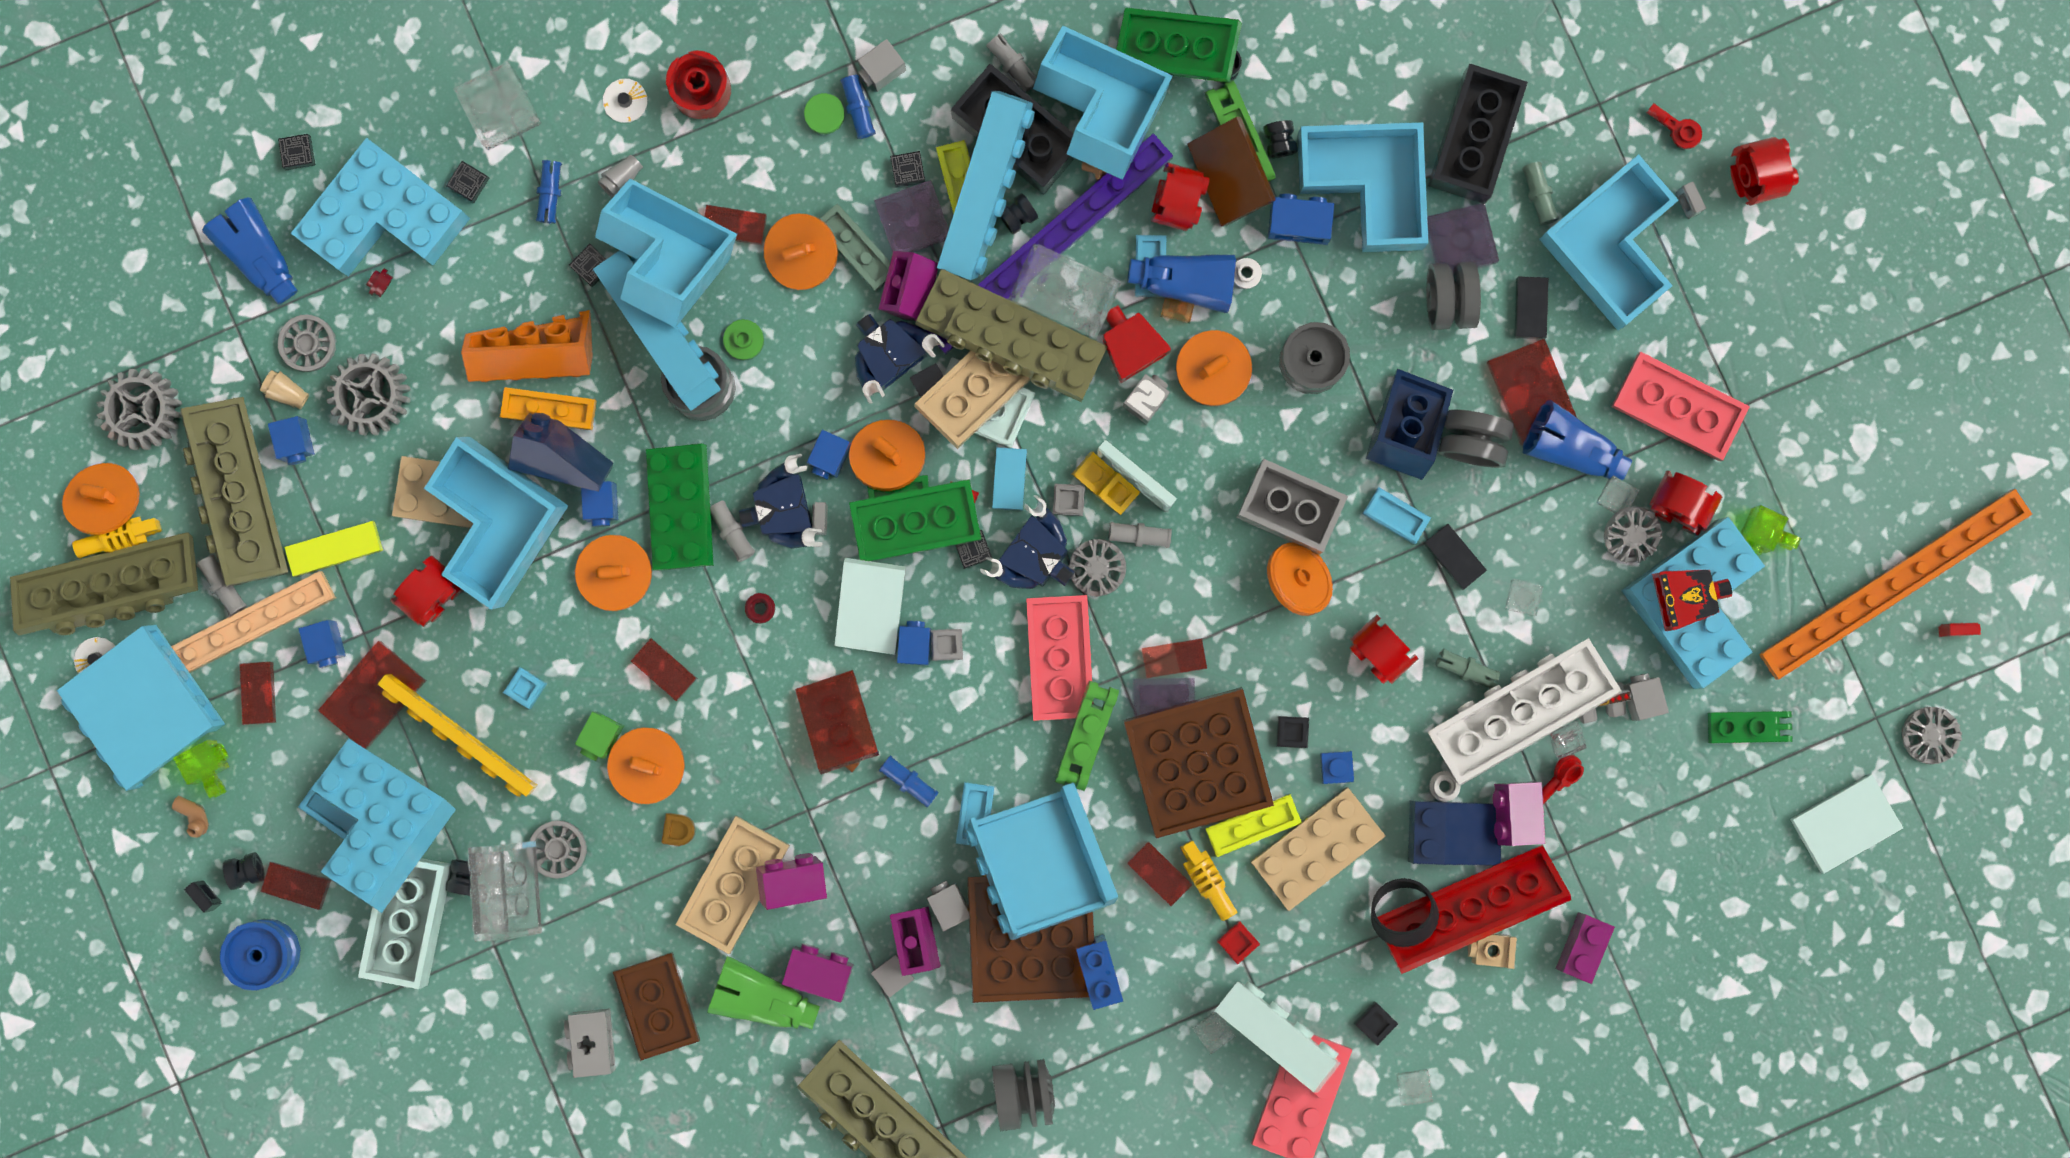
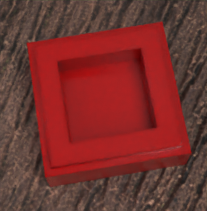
M1950 623L1939 626V637L1981 635V627L1978 623Z
M1240 921L1217 940L1237 965L1260 945Z

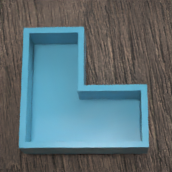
M1062 26L1040 65L1033 89L1084 112L1074 131L1067 155L1123 180L1165 98L1173 75Z
M1423 122L1301 126L1297 135L1300 194L1360 193L1362 252L1423 250L1428 244Z
M366 138L291 234L349 277L385 230L389 231L430 264L434 265L470 220V217Z
M1638 154L1549 229L1539 240L1617 330H1620L1673 286L1633 239L1679 200Z
M629 179L601 210L595 238L638 260L627 272L621 300L675 328L728 263L737 234L632 179Z
M456 437L424 487L426 491L473 523L441 575L492 610L505 606L568 505L521 472L508 469L509 464L471 437Z
M1726 517L1714 522L1706 531H1702L1699 536L1692 538L1621 591L1692 688L1702 689L1753 652L1720 607L1717 614L1677 630L1665 631L1652 574L1663 571L1710 570L1713 582L1728 579L1732 590H1734L1764 568L1765 565L1731 519Z
M348 738L311 789L325 801L357 821L324 866L321 873L382 913L456 809L441 796Z

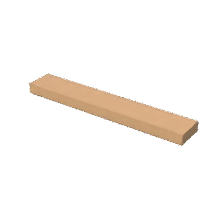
M318 571L171 647L189 673L336 599L323 571Z

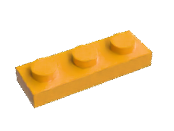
M504 387L500 417L502 419L524 421L529 413H544L550 416L551 419L559 420L569 428L592 431L597 401L589 398Z

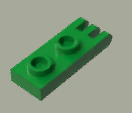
M1792 711L1707 713L1708 743L1793 742V736L1791 735L1780 736V730H1792V723L1780 724V718H1791Z

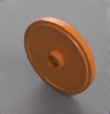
M798 213L785 216L772 226L766 236L764 243L766 266L771 275L788 288L805 290L817 287L829 278L836 266L838 248L835 236L825 222L813 215Z
M1218 330L1201 332L1189 339L1182 347L1176 363L1177 379L1182 390L1192 400L1206 406H1222L1236 400L1247 388L1252 375L1251 357L1245 345L1232 334Z
M897 420L876 421L865 426L854 437L849 450L850 465L855 476L864 485L880 491L897 490L913 482L922 471L925 463L924 443L917 431L904 422Z
M100 463L89 466L80 471L66 487L62 500L63 513L68 522L83 533L100 535L112 532L124 525L134 514L139 503V486L134 476L120 465Z
M606 535L595 539L583 549L576 563L575 579L580 593L590 604L607 611H620L634 606L645 596L651 584L652 566L647 553L637 542L621 535Z
M1295 542L1285 543L1272 552L1267 564V577L1271 590L1278 601L1291 612L1302 616H1311L1326 608L1332 597L1333 584L1329 569L1323 559L1318 554Z
M637 728L625 733L613 745L608 757L607 769L613 787L621 796L634 803L652 804L668 798L675 792L684 775L685 761L679 744L669 734L655 728Z

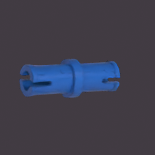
M851 75L841 79L840 82L848 103L846 110L852 116L857 139H863L875 135L876 131L874 130L868 110L871 106L869 100H865L859 80L860 77L859 75Z
M542 160L540 187H537L536 192L539 194L536 221L544 223L545 212L548 210L547 223L555 224L557 199L561 197L559 180L562 163L553 161V171L550 173V160Z
M891 755L878 770L898 784L900 791L903 793L907 791L924 804L926 808L939 793L918 778L916 771H909L892 758Z

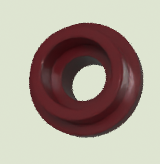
M384 268L381 273L377 270L373 272L366 284L371 288L368 294L371 296L376 294L380 298L382 297L393 279V276L387 273V269Z
M753 594L745 603L746 616L752 622L758 624L766 623L775 614V603L767 594ZM758 603H764L766 606V611L763 614H757L755 611V606Z

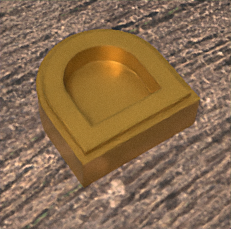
M666 813L661 843L674 846L688 844L695 836L696 828L694 822L685 815Z

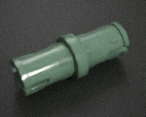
M1534 162L1524 166L1522 170L1530 190L1528 197L1530 201L1534 202L1540 221L1539 224L1543 226L1556 222L1559 217L1551 197L1553 190L1547 184L1542 163Z
M1443 648L1439 655L1444 659L1438 657L1436 667L1460 675L1461 680H1472L1489 689L1497 685L1494 683V680H1499V671L1476 663V659L1472 657L1466 659L1447 651V649Z

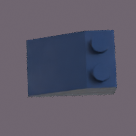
M1397 369L1373 431L1366 459L1423 480L1435 462L1454 390Z
M529 413L513 435L508 465L510 470L599 492L613 468V462L562 422L551 419L550 416L544 413Z
M1410 800L1408 862L1436 865L1500 864L1501 845H1498V840L1494 833L1496 808L1493 803Z

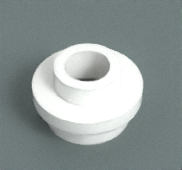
M1250 258L1238 260L1235 267L1234 283L1243 289H1250L1256 286L1262 276L1260 265ZM1249 268L1252 271V276L1250 278L1243 277L1241 270Z
M1440 771L1433 775L1430 780V792L1439 801H1451L1460 792V786L1452 772ZM1443 780H1446L1450 786L1446 792H1442L1439 789V784Z

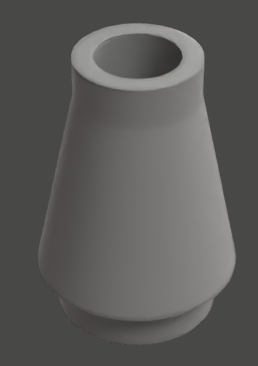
M629 155L620 163L603 172L598 184L613 198L629 179L634 180L643 166L634 156Z

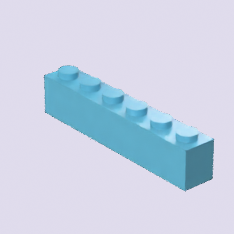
M992 91L938 262V269H944L969 280L978 278V275L984 273L988 262L985 253L987 247L992 246L997 234V229L994 228L997 216H1002L1006 206V200L1003 197L1006 188L1012 186L1016 171L1012 170L1015 159L1021 157L1025 147V141L1022 140L1025 128H1030L1034 119L1035 112L1031 110L1032 102L1001 91Z
M619 250L593 268V270L680 399L692 411L721 390L715 381L719 375L709 361L703 364L700 360L704 353L694 339L690 342L687 341L685 336L689 332L681 321L675 328L621 300L627 272L638 260L634 257L630 258L626 253Z

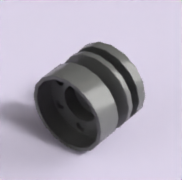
M1044 1059L1037 1060L1038 1074L1031 1075L1029 1061L1024 1062L1023 1076L1017 1077L1012 1063L992 1066L1000 1132L1021 1129L1022 1114L1027 1113L1033 1127H1038L1036 1112L1042 1111L1044 1112L1045 1125L1053 1124L1052 1119L1055 1108L1053 1084Z

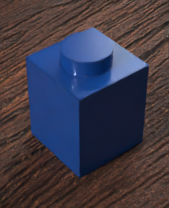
M295 416L268 423L276 459L287 462L288 465H296L306 462V457L315 455L306 419Z
M822 429L807 461V464L813 467L811 473L828 480L830 475L837 478L849 453L851 443Z
M612 481L604 482L599 492L581 487L583 520L592 522V527L610 526V521L618 520L616 483Z
M326 620L298 628L308 664H318L319 668H325L338 664L337 659L346 656L337 621Z
M907 621L906 626H899L898 664L929 665L931 628H925V622Z

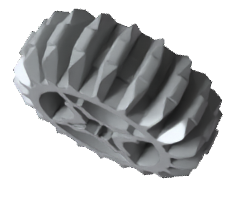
M359 354L358 363L351 357L347 358L349 367L346 368L339 365L337 368L341 375L339 377L336 375L330 376V379L336 382L335 386L327 387V391L334 394V396L327 399V403L336 405L330 411L333 416L340 415L337 422L342 426L348 424V431L355 432L358 429L359 434L366 436L369 430L372 435H379L380 427L386 432L390 431L388 422L391 421L398 425L400 420L396 417L397 413L407 414V410L401 407L402 403L407 404L411 402L410 398L403 396V393L411 390L410 386L402 384L407 379V376L403 373L397 374L400 367L397 364L390 365V359L386 357L379 361V356L376 354H371L369 359H367L366 355ZM374 371L372 376L368 375L362 383L353 382L359 375ZM384 377L387 378L390 385V400L383 395ZM358 389L373 392V395L380 398V400L366 398ZM348 390L355 396L353 405L355 409L353 413L347 401ZM374 407H385L380 414L371 418H364Z
M142 368L140 372L136 369H129L128 376L122 372L117 373L118 382L114 380L107 381L111 389L109 391L101 390V394L106 396L105 401H98L96 403L97 406L104 408V411L99 412L97 417L106 420L100 427L102 430L110 431L107 436L110 440L115 441L118 439L117 444L119 446L126 447L129 445L131 450L137 451L140 446L144 450H150L151 443L158 447L161 446V436L166 439L172 438L168 430L169 428H179L173 420L174 417H182L180 412L175 411V408L182 405V401L173 399L179 392L175 388H170L171 381L169 379H162L160 373L153 372L151 374L150 370ZM140 386L151 387L147 393L143 392L139 396L129 393L132 389ZM122 402L124 408L122 414L120 415L119 411ZM135 403H138V404L143 405V406L140 407V408H143L142 413H143L145 416L136 414L137 412H140V411H137V410H136L138 406H137ZM160 403V413L157 417L156 407ZM142 422L150 426L149 429L140 433H130L128 431L132 426L137 427Z

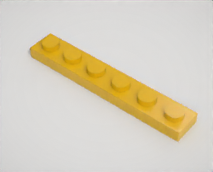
M392 674L384 675L377 684L384 689L382 695L395 704L400 701L407 706L408 710L406 712L418 722H422L424 719L432 725L431 731L437 737L444 741L449 738L458 745L456 750L469 760L474 757L481 762L482 766L480 768L486 774L493 778H496L498 775L506 781L505 787L514 795L520 797L523 794L527 797L537 787L538 784Z

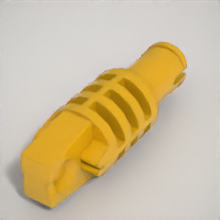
M138 516L129 519L124 525L112 532L75 540L72 542V546L78 558L102 551L111 553L115 550L148 542L146 537L162 532V528L158 519L151 518L141 521V517Z
M1192 840L1182 845L1180 849L1187 859L1183 866L1201 896L1210 900L1222 921L1238 913L1224 890L1226 883L1207 851L1200 852Z

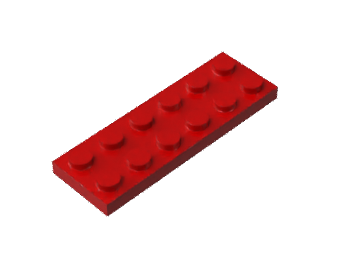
M1541 845L1431 893L1438 907L1439 920L1435 931L1425 941L1409 947H1399L1387 942L1385 943L1400 973L1403 974L1571 900V894L1544 846ZM1424 896L1377 918L1390 930L1398 932L1411 931L1426 921L1430 914L1431 902L1428 896Z

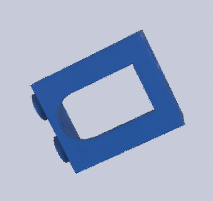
M1105 935L1095 936L1094 944L1076 948L1093 1010L1124 1002Z

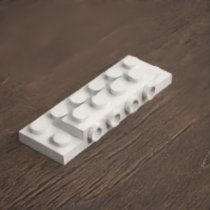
M1589 638L1557 657L1553 654L1546 656L1537 663L1539 667L1528 673L1525 669L1510 678L1512 683L1504 688H1501L1500 685L1491 688L1484 693L1485 699L1476 704L1473 700L1465 703L1457 709L1459 714L1428 731L1429 736L1459 786L1622 693V690Z

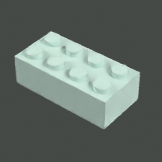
M421 858L384 911L381 913L372 907L358 974L359 978L415 989L428 986L447 895L445 890L446 884L451 876V864Z
M1248 981L1244 985L1237 982L1215 1009V1012L1312 1092L1318 1093L1341 1064L1335 1059L1339 1053L1325 1042H1321L1319 1045L1311 1039L1314 1035L1312 1031L1298 1021L1292 1024L1286 1018L1290 1014L1276 1002L1272 1001L1270 1005L1262 998L1266 994L1253 983Z

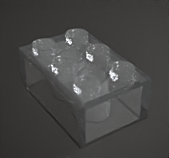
M1033 244L1008 300L1081 334L1097 339L1121 282L1040 244Z
M536 841L501 843L468 848V867L470 869L471 883L470 897L473 911L472 928L475 942L509 940L541 934L542 924Z

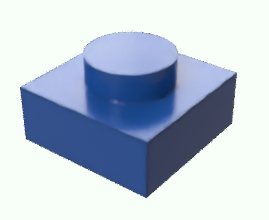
M1352 751L1320 753L1322 784L1354 782Z

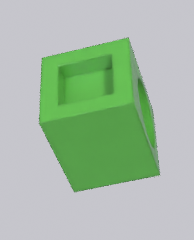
M592 711L575 745L582 748L580 751L582 755L594 761L598 757L601 759L607 758L624 725L599 712Z

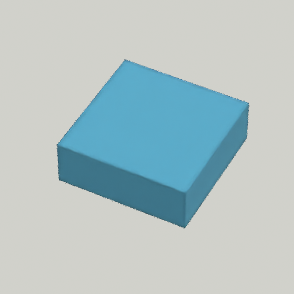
M519 667L503 693L524 707L531 709L547 683L524 668Z

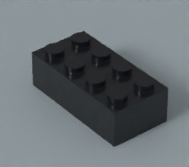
M989 64L951 108L952 119L977 139L992 91H1001L1032 102L1031 110L1035 112L1034 119L1030 128H1025L1022 138L1025 141V147L1021 157L1015 159L1013 170L1044 195L1075 159L1067 155L1074 133L992 64Z
M1468 65L1458 88L1428 183L1429 187L1482 204L1487 203L1492 197L1528 83L1527 81L1477 65Z

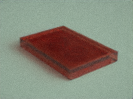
M1545 339L1487 361L1508 416L1514 424V430L1521 446L1540 407L1546 401L1552 400L1577 418Z
M378 641L318 710L350 739L366 750L405 706L400 701L395 704L382 695L384 689L377 684L384 675L392 674L415 692L427 681L382 641Z
M853 670L795 689L821 775L879 755Z

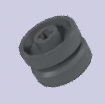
M1475 261L1458 262L1454 267L1453 273L1448 263L1429 264L1426 299L1428 319L1432 330L1450 329L1453 321H1455L1459 329L1477 328L1480 319L1481 290L1478 268Z
M1310 322L1299 326L1289 335L1280 352L1279 368L1284 380L1293 389L1304 394H1319L1330 390L1344 376L1350 363V348L1346 338L1337 328L1326 323ZM1310 355L1312 357L1318 355L1320 360L1318 362H1313L1310 359Z
M699 346L704 353L700 360L703 364L709 361L719 375L715 381L721 390L690 411L663 372L661 374V384L664 394L681 414L692 420L706 421L715 419L728 409L733 402L736 386L733 374L720 356L707 347Z
M1458 409L1447 411L1444 426L1456 435H1447L1441 438L1438 452L1440 455L1472 465L1492 468L1505 467L1508 451L1498 443H1505L1511 440L1514 429L1512 422L1475 411Z

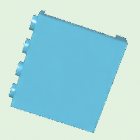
M157 625L141 626L57 690L62 698L61 703L64 708L77 719L80 731L90 738L96 747L98 757L109 765L114 773V780L119 786L125 788L126 791L141 788L144 786L142 782L205 734L215 732L225 725Z
M1074 783L1062 786L1060 792L978 820H975V817L970 818L965 834L970 847H976L979 855L976 858L978 870L981 876H987L990 884L987 887L989 899L992 905L997 903L1001 915L997 916L999 926L1003 934L1008 933L1010 940L1115 904L1118 899V894Z

